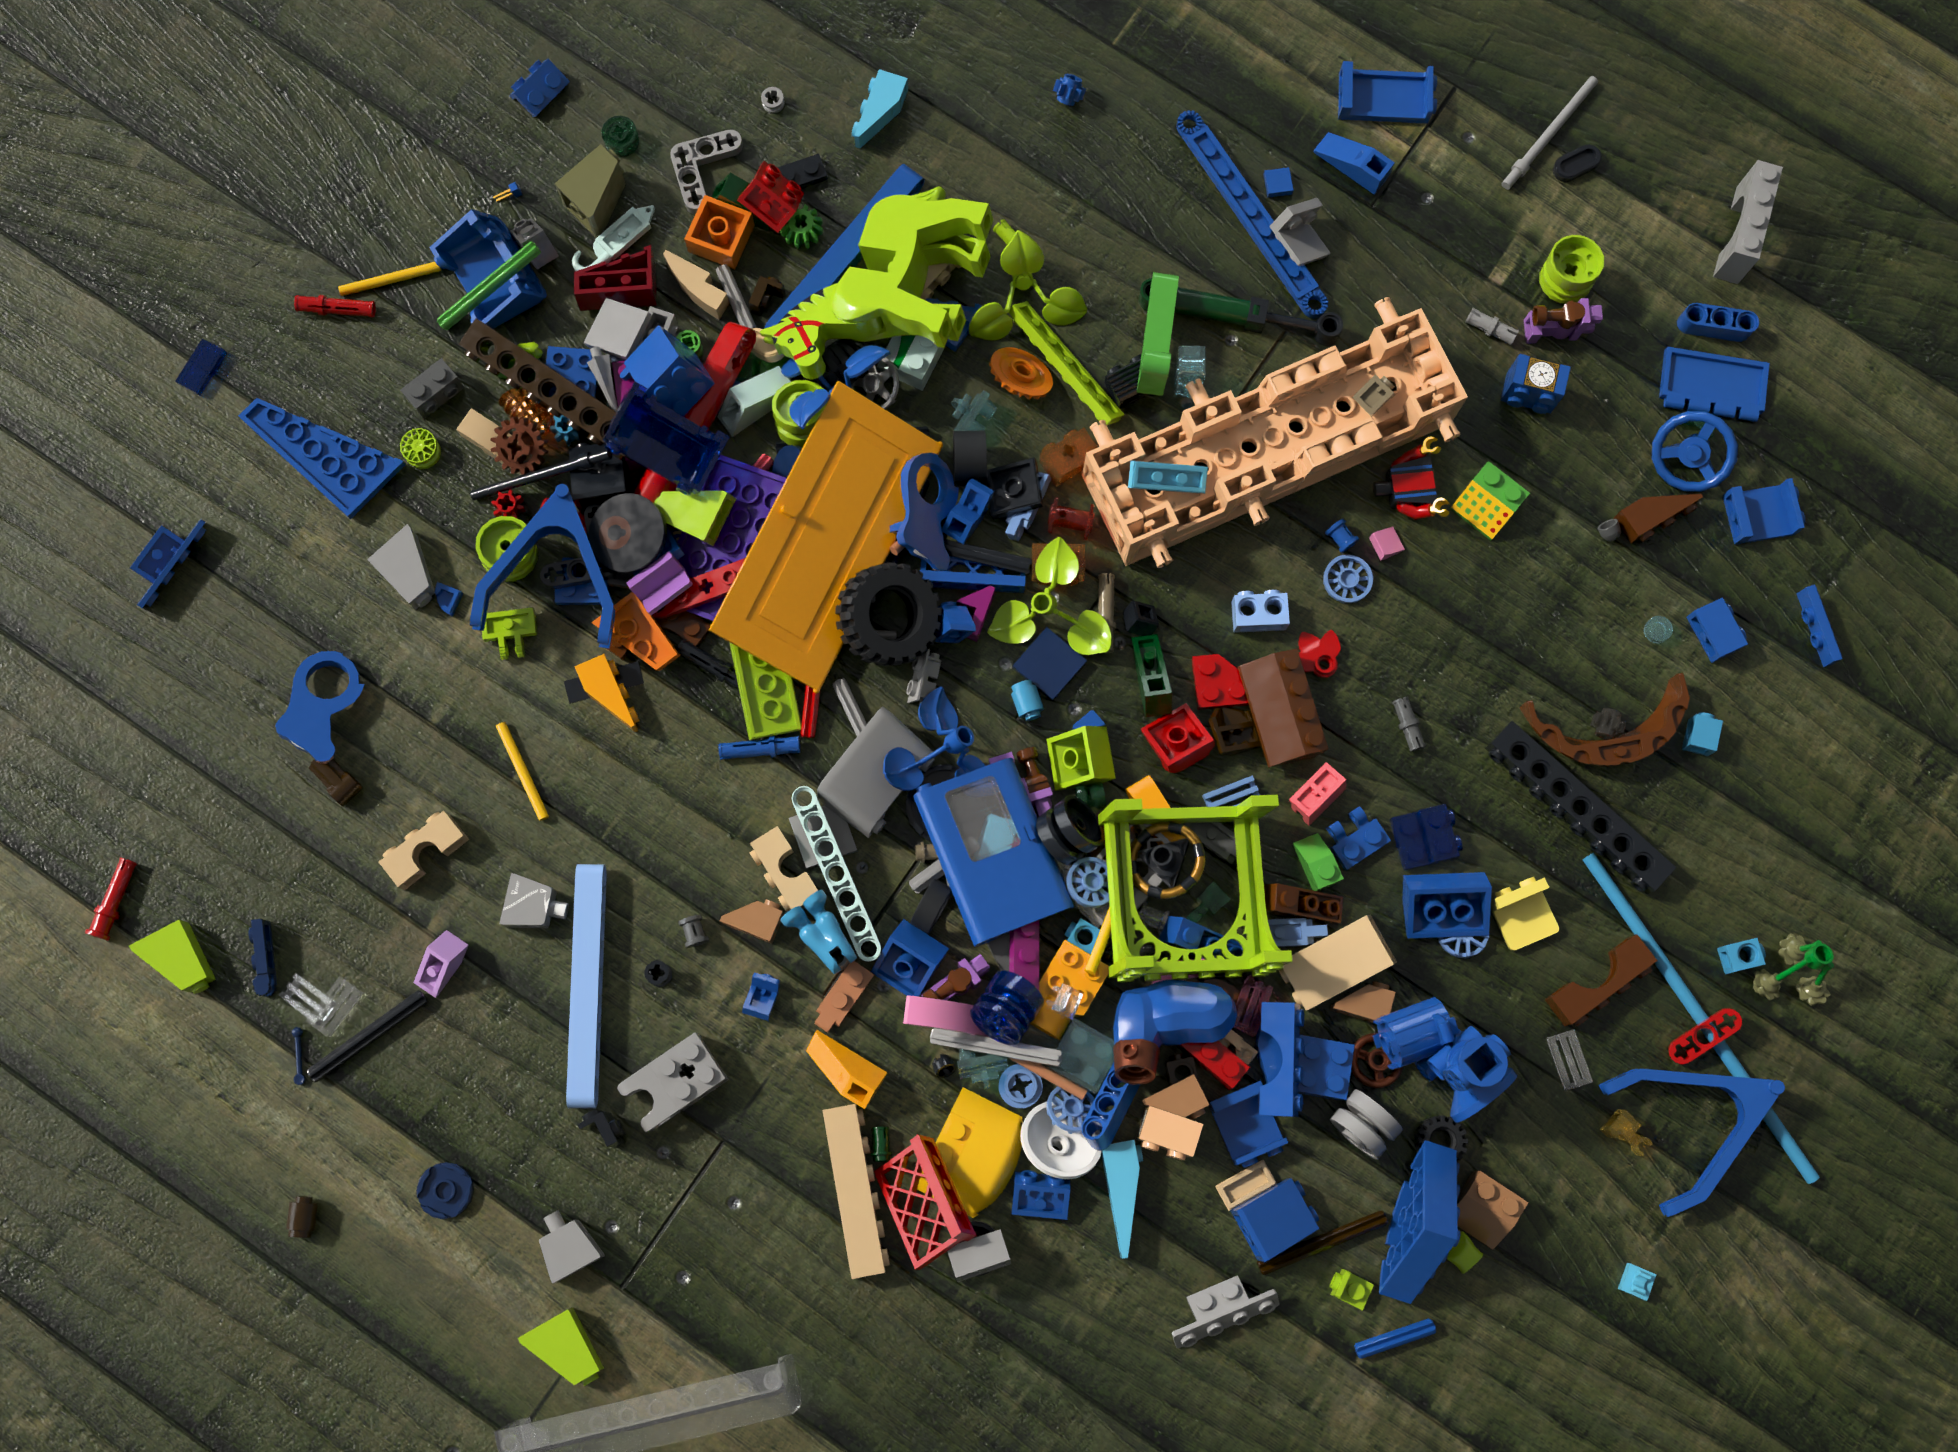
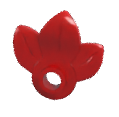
M1329 630L1320 640L1310 633L1302 632L1299 637L1298 646L1304 672H1313L1320 678L1331 677L1337 670L1338 662L1336 656L1341 649L1336 633L1333 630ZM1322 661L1326 662L1328 669H1322L1319 663Z

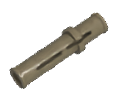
M1102 573L1098 575V613L1105 618L1111 630V648L1108 652H1105V654L1114 652L1113 636L1116 629V622H1114L1115 575L1110 573L1109 577H1107V573Z

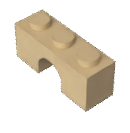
M447 812L434 813L426 820L427 824L420 830L415 829L405 836L404 839L406 841L398 847H391L383 854L384 858L379 861V864L397 887L406 890L426 874L419 864V855L424 848L434 845L443 854L449 856L469 840Z
M777 826L751 842L750 844L754 850L749 853L757 866L763 864L768 873L764 874V877L770 887L773 889L777 886L782 895L778 899L785 911L797 906L805 909L803 902L810 895L818 891L807 872L794 878L786 877L781 873L782 861L794 852Z

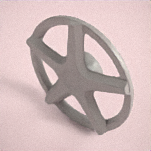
M885 357L882 361L889 366L888 369L877 373L874 365L868 369V373L864 378L856 380L851 384L853 390V386L863 387L865 392H867L866 398L872 402L875 395L879 394L887 401L880 407L887 409L891 404L895 403L899 389V376L897 366ZM893 375L894 384L890 394L884 387V382Z

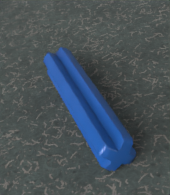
M1425 1319L1355 1343L1354 1348L1358 1358L1363 1359L1436 1333V1327L1432 1319Z

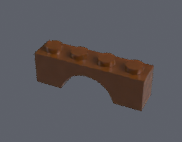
M1637 934L1628 937L1608 952L1610 972L1601 986L1591 989L1582 987L1575 982H1570L1545 999L1564 1026L1572 1024L1575 1027L1579 1026L1589 1018L1588 1012L1594 1008L1597 1011L1611 1002L1608 997L1615 992L1620 995L1632 986L1630 984L1632 979L1636 976L1641 979L1653 970L1651 965L1658 960Z

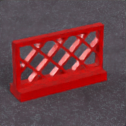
M918 1134L910 1140L911 1145L874 1171L915 1270H921L961 1241L968 1242L976 1236L934 1138ZM915 1153L917 1157L915 1171L906 1169L908 1158ZM893 1168L898 1170L894 1186L889 1185L885 1174ZM905 1172L914 1174L909 1190L901 1188ZM920 1176L926 1178L928 1183L925 1195L916 1193ZM899 1192L908 1194L904 1210L899 1209L897 1205ZM915 1196L924 1198L920 1215L911 1213ZM931 1201L936 1202L939 1208L936 1220L927 1217ZM910 1216L919 1218L915 1234H910L907 1229ZM925 1221L935 1223L931 1239L921 1237ZM941 1226L947 1227L951 1238L944 1243L937 1242ZM920 1240L929 1243L927 1254L921 1259L917 1252Z

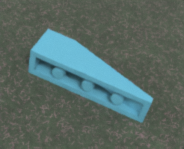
M1135 1140L1110 1144L1109 1147L1101 1152L1119 1253L1122 1259L1128 1258L1140 1169L1139 1162L1143 1161L1141 1146L1135 1145Z

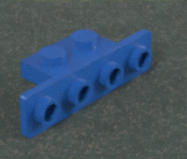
M200 519L185 540L162 525L159 527L130 567L131 570L153 583L137 604L139 607L143 608L145 604L150 607L159 595L155 590L161 583L166 585L175 573L171 570L177 561L182 564L191 552L187 549L191 541L198 542L205 533L206 529L203 528L205 521Z

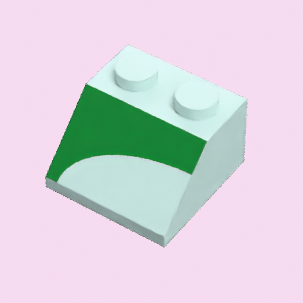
M895 336L891 338L886 348L891 353L886 357L897 366L899 381L923 391L944 348L937 347L931 340L922 336ZM881 360L876 370L883 372L889 366Z

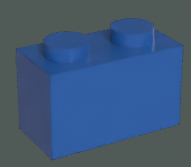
M1723 597L1693 611L1687 616L1711 663L1748 645L1745 631L1736 623L1733 617L1734 612L1731 606L1725 603Z

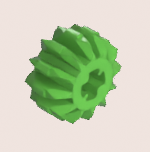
M806 204L802 209L798 208L780 230L781 235L786 237L785 240L788 245L794 242L795 248L798 249L801 244H804L808 249L810 241L817 244L818 236L823 234V228L821 227L823 221L821 217H817L818 213L815 209L809 211Z

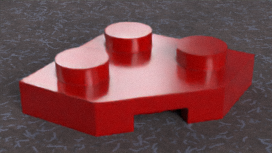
M1220 654L1192 656L1198 710L1249 705L1239 671Z

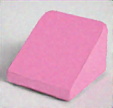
M1393 527L1374 532L1369 538L1380 561L1405 550Z

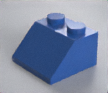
M903 919L890 935L871 973L906 996L920 997L939 968L949 948Z

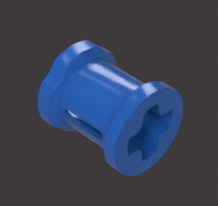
M1344 518L1333 524L1325 532L1340 547L1339 551L1341 554L1359 541L1358 536H1354L1345 525L1346 521Z

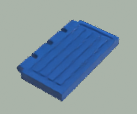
M1667 347L1664 350L1659 398L1664 399L1663 406L1667 408L1683 410L1686 402L1687 411H1705L1709 413L1711 406L1713 415L1734 418L1736 411H1738V419L1757 422L1759 414L1765 411L1770 363Z

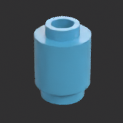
M1031 680L1014 684L1011 687L1013 691L1011 696L1019 718H1025L1026 721L1039 718L1041 716L1040 712L1044 710V706L1036 685H1033Z

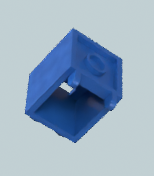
M660 325L624 362L626 367L620 373V378L624 381H627L632 376L644 396L679 421L715 384L696 353Z

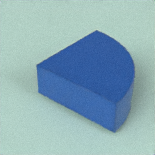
M437 582L435 588L437 602L446 614L453 617L463 592Z

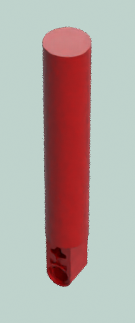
M729 322L724 326L703 364L715 384L680 421L674 417L633 494L641 495L654 503L663 491H676L724 403L729 389L733 386L755 345V330L734 322Z

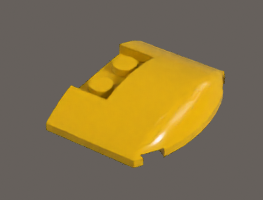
M963 1087L938 1136L936 1145L967 1215L974 1218L979 1215L977 1214L978 1212L987 1208L999 1197L1011 1179L1022 1148L1021 1123H1023V1120L1016 1113ZM920 1176L917 1190L926 1193L927 1180Z

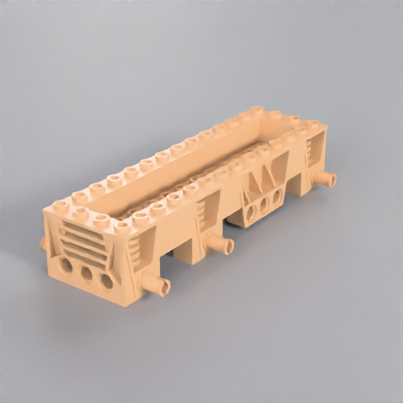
M1390 297L1384 298L1385 302L1381 299L1374 306L1384 324L1373 329L1368 341L1340 353L1335 345L1266 375L1257 389L1236 398L1231 390L1219 396L1209 398L1201 379H1195V384L1191 381L1185 386L1195 406L1182 412L1180 422L1139 440L1135 432L1114 440L1105 420H1100V425L1097 422L1092 424L1090 429L1100 447L1086 453L1082 477L1125 566L1152 555L1157 567L1162 568L1164 563L1168 565L1173 561L1167 548L1247 513L1250 514L1254 526L1260 525V521L1264 523L1270 519L1263 506L1438 429L1445 442H1449L1450 438L1454 440L1460 436V432L1453 420L1468 396L1422 308L1406 315L1398 316ZM1375 374L1380 379L1385 376L1389 381L1396 384L1397 390L1393 391L1395 396L1392 399L1390 398L1371 417L1352 397ZM1345 401L1349 404L1350 410L1348 412H1341L1337 409L1336 403ZM1294 421L1299 422L1303 426V431L1295 433L1291 431L1289 424ZM1251 442L1255 445L1256 451L1246 453L1242 449V444ZM1130 461L1195 465L1199 462L1205 463L1209 469L1207 472L1205 494L1161 490L1159 494L1152 495L1147 489L1128 488Z

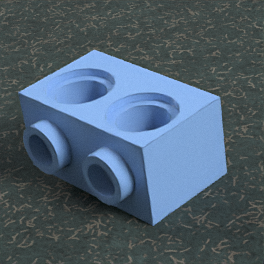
M1268 590L1264 594L1242 591L1233 597L1231 602L1233 632L1286 630L1290 624L1287 593H1280L1279 590ZM1242 606H1249L1254 614L1246 616L1241 612L1240 608ZM1267 606H1277L1280 613L1276 615L1269 613Z

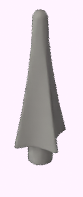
M599 346L590 349L593 359L588 361L587 364L600 385L610 408L619 414L612 381L610 354L602 355Z

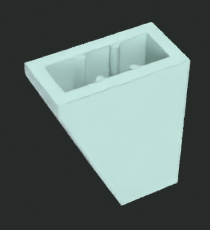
M777 366L731 387L718 414L719 420L732 437L737 435L772 410V399L776 391L784 384L791 382V379L785 377L781 372L780 366Z

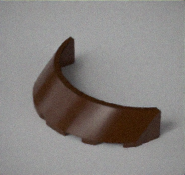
M1676 674L1668 680L1661 702L1646 721L1626 734L1605 740H1581L1564 736L1557 726L1540 722L1532 700L1526 701L1521 705L1520 710L1541 739L1562 755L1589 765L1618 766L1621 763L1629 764L1651 755L1668 742L1681 723L1685 710L1688 708L1690 697L1684 674Z

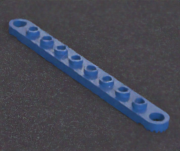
M1193 110L1184 111L1177 119L1176 128L1178 133L1302 312L1309 318L1321 317L1325 314L1328 307L1327 297L1320 290L1319 285L1306 266H1298L1290 258V254L1282 243L1276 239L1274 232L1269 227L1274 220L1212 131L1203 122L1201 116ZM1193 120L1196 126L1192 130L1191 128L1190 130L1188 128L1185 129L1186 127L1182 124L1183 121ZM1312 299L1318 300L1321 303V309L1311 310L1308 301Z

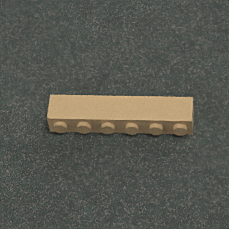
M852 1104L822 1110L851 1279L885 1273V1266H889L890 1261L887 1248L882 1249L880 1238L885 1237L883 1222L882 1220L877 1221L875 1210L880 1209L878 1193H872L870 1182L875 1181L873 1165H867L865 1155L870 1153L868 1137H862L861 1126L865 1125L863 1109H857V1105Z

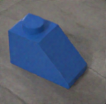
M943 602L938 607L942 608V616H938L937 622H941L942 625L940 631L934 632V636L937 637L935 642L959 643L976 631V625L966 606H957L956 602Z

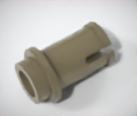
M920 842V845H915L916 861L925 863V860L938 859L933 844Z

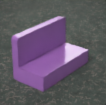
M670 551L626 582L629 589L642 601L650 615L656 613L693 584L682 564Z

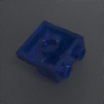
M1446 804L1390 818L1403 871L1456 859L1460 856L1459 851L1463 850L1460 836H1454L1452 825H1455L1454 813L1452 809L1447 810Z

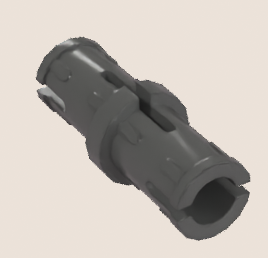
M1409 697L1393 701L1392 704L1400 721L1398 726L1404 732L1409 751L1414 752L1416 749L1425 748L1426 744L1418 726L1420 721L1419 718H1415Z

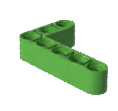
M1153 272L1137 393L1163 396L1171 361L1169 349L1179 281L1178 275Z

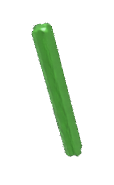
M532 241L526 244L439 316L437 322L440 327L449 330L540 255L539 247Z

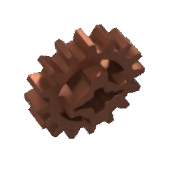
M518 417L510 418V421H502V427L494 429L498 436L490 439V441L496 443V447L491 448V452L498 453L494 460L495 462L501 460L504 462L502 465L503 470L511 467V474H516L520 470L523 475L529 473V470H537V464L540 465L545 462L541 455L548 454L549 451L543 448V445L549 441L548 439L541 438L545 431L544 429L536 430L538 424L536 421L528 424V417L521 418L520 421ZM516 428V431H513L512 436L508 437L507 434L512 429ZM527 455H533L529 461L523 463Z

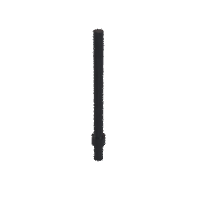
M610 449L596 453L586 452L578 455V458L471 490L470 495L473 500H478L498 494V492H504L580 468L586 470L594 467L596 463L612 459V453Z

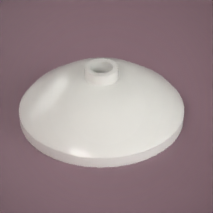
M1047 1102L1033 1108L1026 1116L1021 1127V1144L1027 1158L1037 1169L1049 1176L1059 1179L1081 1177L1094 1168L1101 1156L1102 1150L1093 1149L1083 1133L1069 1134L1068 1131L1053 1125L1051 1118L1047 1115ZM1052 1102V1108L1057 1107V1106ZM1055 1113L1057 1118L1062 1115L1061 1113ZM1072 1120L1073 1127H1077L1075 1120ZM1100 1130L1094 1132L1092 1137L1098 1136L1100 1134ZM1053 1146L1058 1147L1060 1151L1054 1149Z

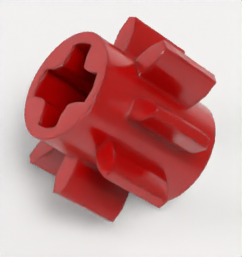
M511 489L508 493L504 494L498 492L499 497L497 500L491 501V504L498 508L493 512L495 517L503 515L519 519L520 513L526 512L525 508L519 505L524 501L521 495L514 498V492Z

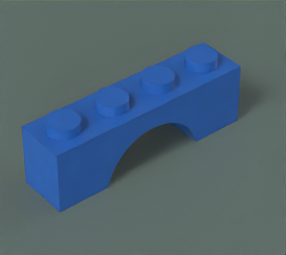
M1262 1002L1261 1030L1270 1034L1278 1042L1283 1060L1278 1075L1268 1084L1260 1086L1259 1115L1298 1117V1111L1303 1109V1096L1299 1094V1083L1303 1082L1304 1073L1303 1066H1299V1054L1302 1055L1304 1052V1040L1300 1038V1026L1304 1025V1010L1300 1009V1004Z

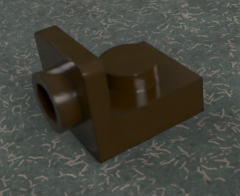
M760 276L749 301L750 313L760 316L763 308H768L771 295L783 299L785 288L782 282L773 277L765 278Z

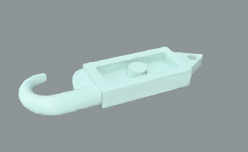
M654 205L637 209L632 207L599 235L593 243V249L598 259L587 267L604 261L606 264L611 260L614 261L650 230V222L655 210ZM579 250L572 258V266L575 271L587 268L581 266L578 262L581 255Z

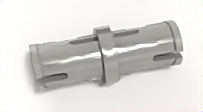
M1474 307L1465 323L1486 332L1485 335L1497 337L1509 345H1512L1519 330L1498 321V317L1494 316L1492 318Z

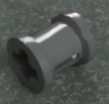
M701 914L678 921L679 926L683 927L687 940L685 943L686 948L696 947L709 941L708 936H705L701 924L703 918Z

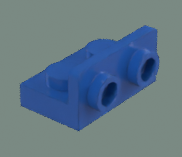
M1031 1170L1015 1172L1012 1215L1067 1220L1070 1179H1059L1047 1174H1037Z

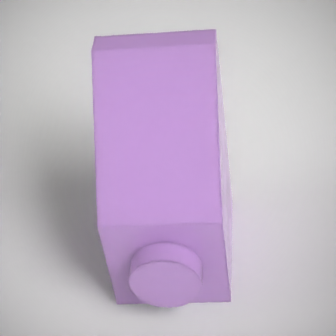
M446 930L427 946L414 984L436 998L462 963L468 944Z

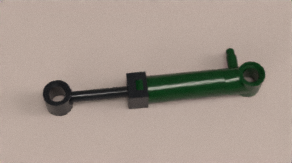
M1152 278L1142 283L1139 293V304L1146 311L1148 310L1149 297L1146 293L1150 292ZM1182 287L1177 289L1174 313L1245 326V331L1262 333L1265 322L1313 331L1315 340L1319 344L1330 346L1338 340L1343 329L1341 317L1333 312L1323 314L1316 322L1267 312L1269 300L1251 297L1249 301ZM1329 326L1334 332H1326L1323 327Z

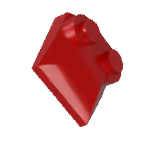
M1187 703L1173 710L1172 714H1166L1141 728V732L1160 758L1163 768L1171 773L1180 772L1209 755L1215 746L1214 739Z

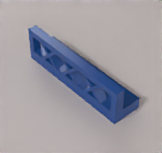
M949 556L950 565L947 570L932 571L926 570L927 562L921 559L920 572L923 573L922 579H929L934 585L932 588L979 591L988 586L995 587V592L1024 593L1026 573L1020 572V576L1004 575L1003 572L1007 569L1001 568L999 570L995 566ZM957 564H964L970 572H951L950 570ZM982 566H990L996 573L981 574L976 571Z

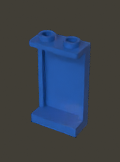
M1343 61L1339 72L1338 119L1428 124L1431 115L1435 114L1437 110V99L1433 98V91H1436L1437 75H1433V66H1428L1426 72L1353 69V62Z

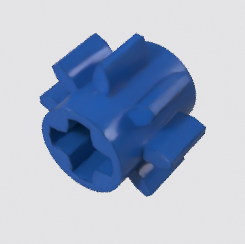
M1065 74L1064 78L1056 79L1053 91L1057 92V100L1059 102L1073 106L1075 101L1083 100L1086 88L1082 87L1081 78L1072 74Z

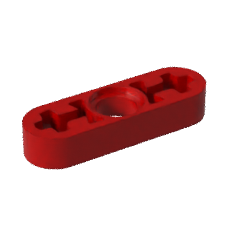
M1723 1008L1674 1039L1668 1047L1669 1056L1678 1064L1691 1062L1737 1032L1742 1026L1740 1014L1732 1008ZM1724 1014L1729 1016L1735 1015L1736 1018L1733 1020L1734 1026L1730 1028L1728 1025L1720 1028L1723 1032L1721 1036H1718L1717 1030L1709 1024L1715 1020L1716 1025H1719L1724 1021L1722 1017ZM1702 1028H1708L1713 1033L1712 1041L1707 1044L1700 1043L1697 1040V1032ZM1691 1036L1693 1042L1700 1049L1695 1052L1692 1046L1686 1051L1687 1057L1683 1058L1681 1055L1676 1057L1674 1055L1677 1051L1675 1046L1680 1044L1682 1047L1690 1044L1686 1038Z

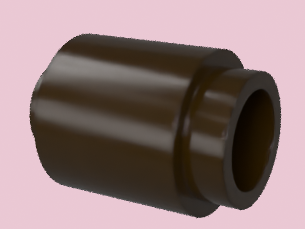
M296 1196L295 1201L289 1202L286 1229L289 1230V1237L311 1238L312 1231L315 1230L318 1208V1203L312 1202L313 1197Z

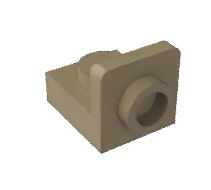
M1375 374L1352 398L1372 417L1390 398L1392 399L1395 396V393L1392 391L1395 386L1385 376L1380 379Z

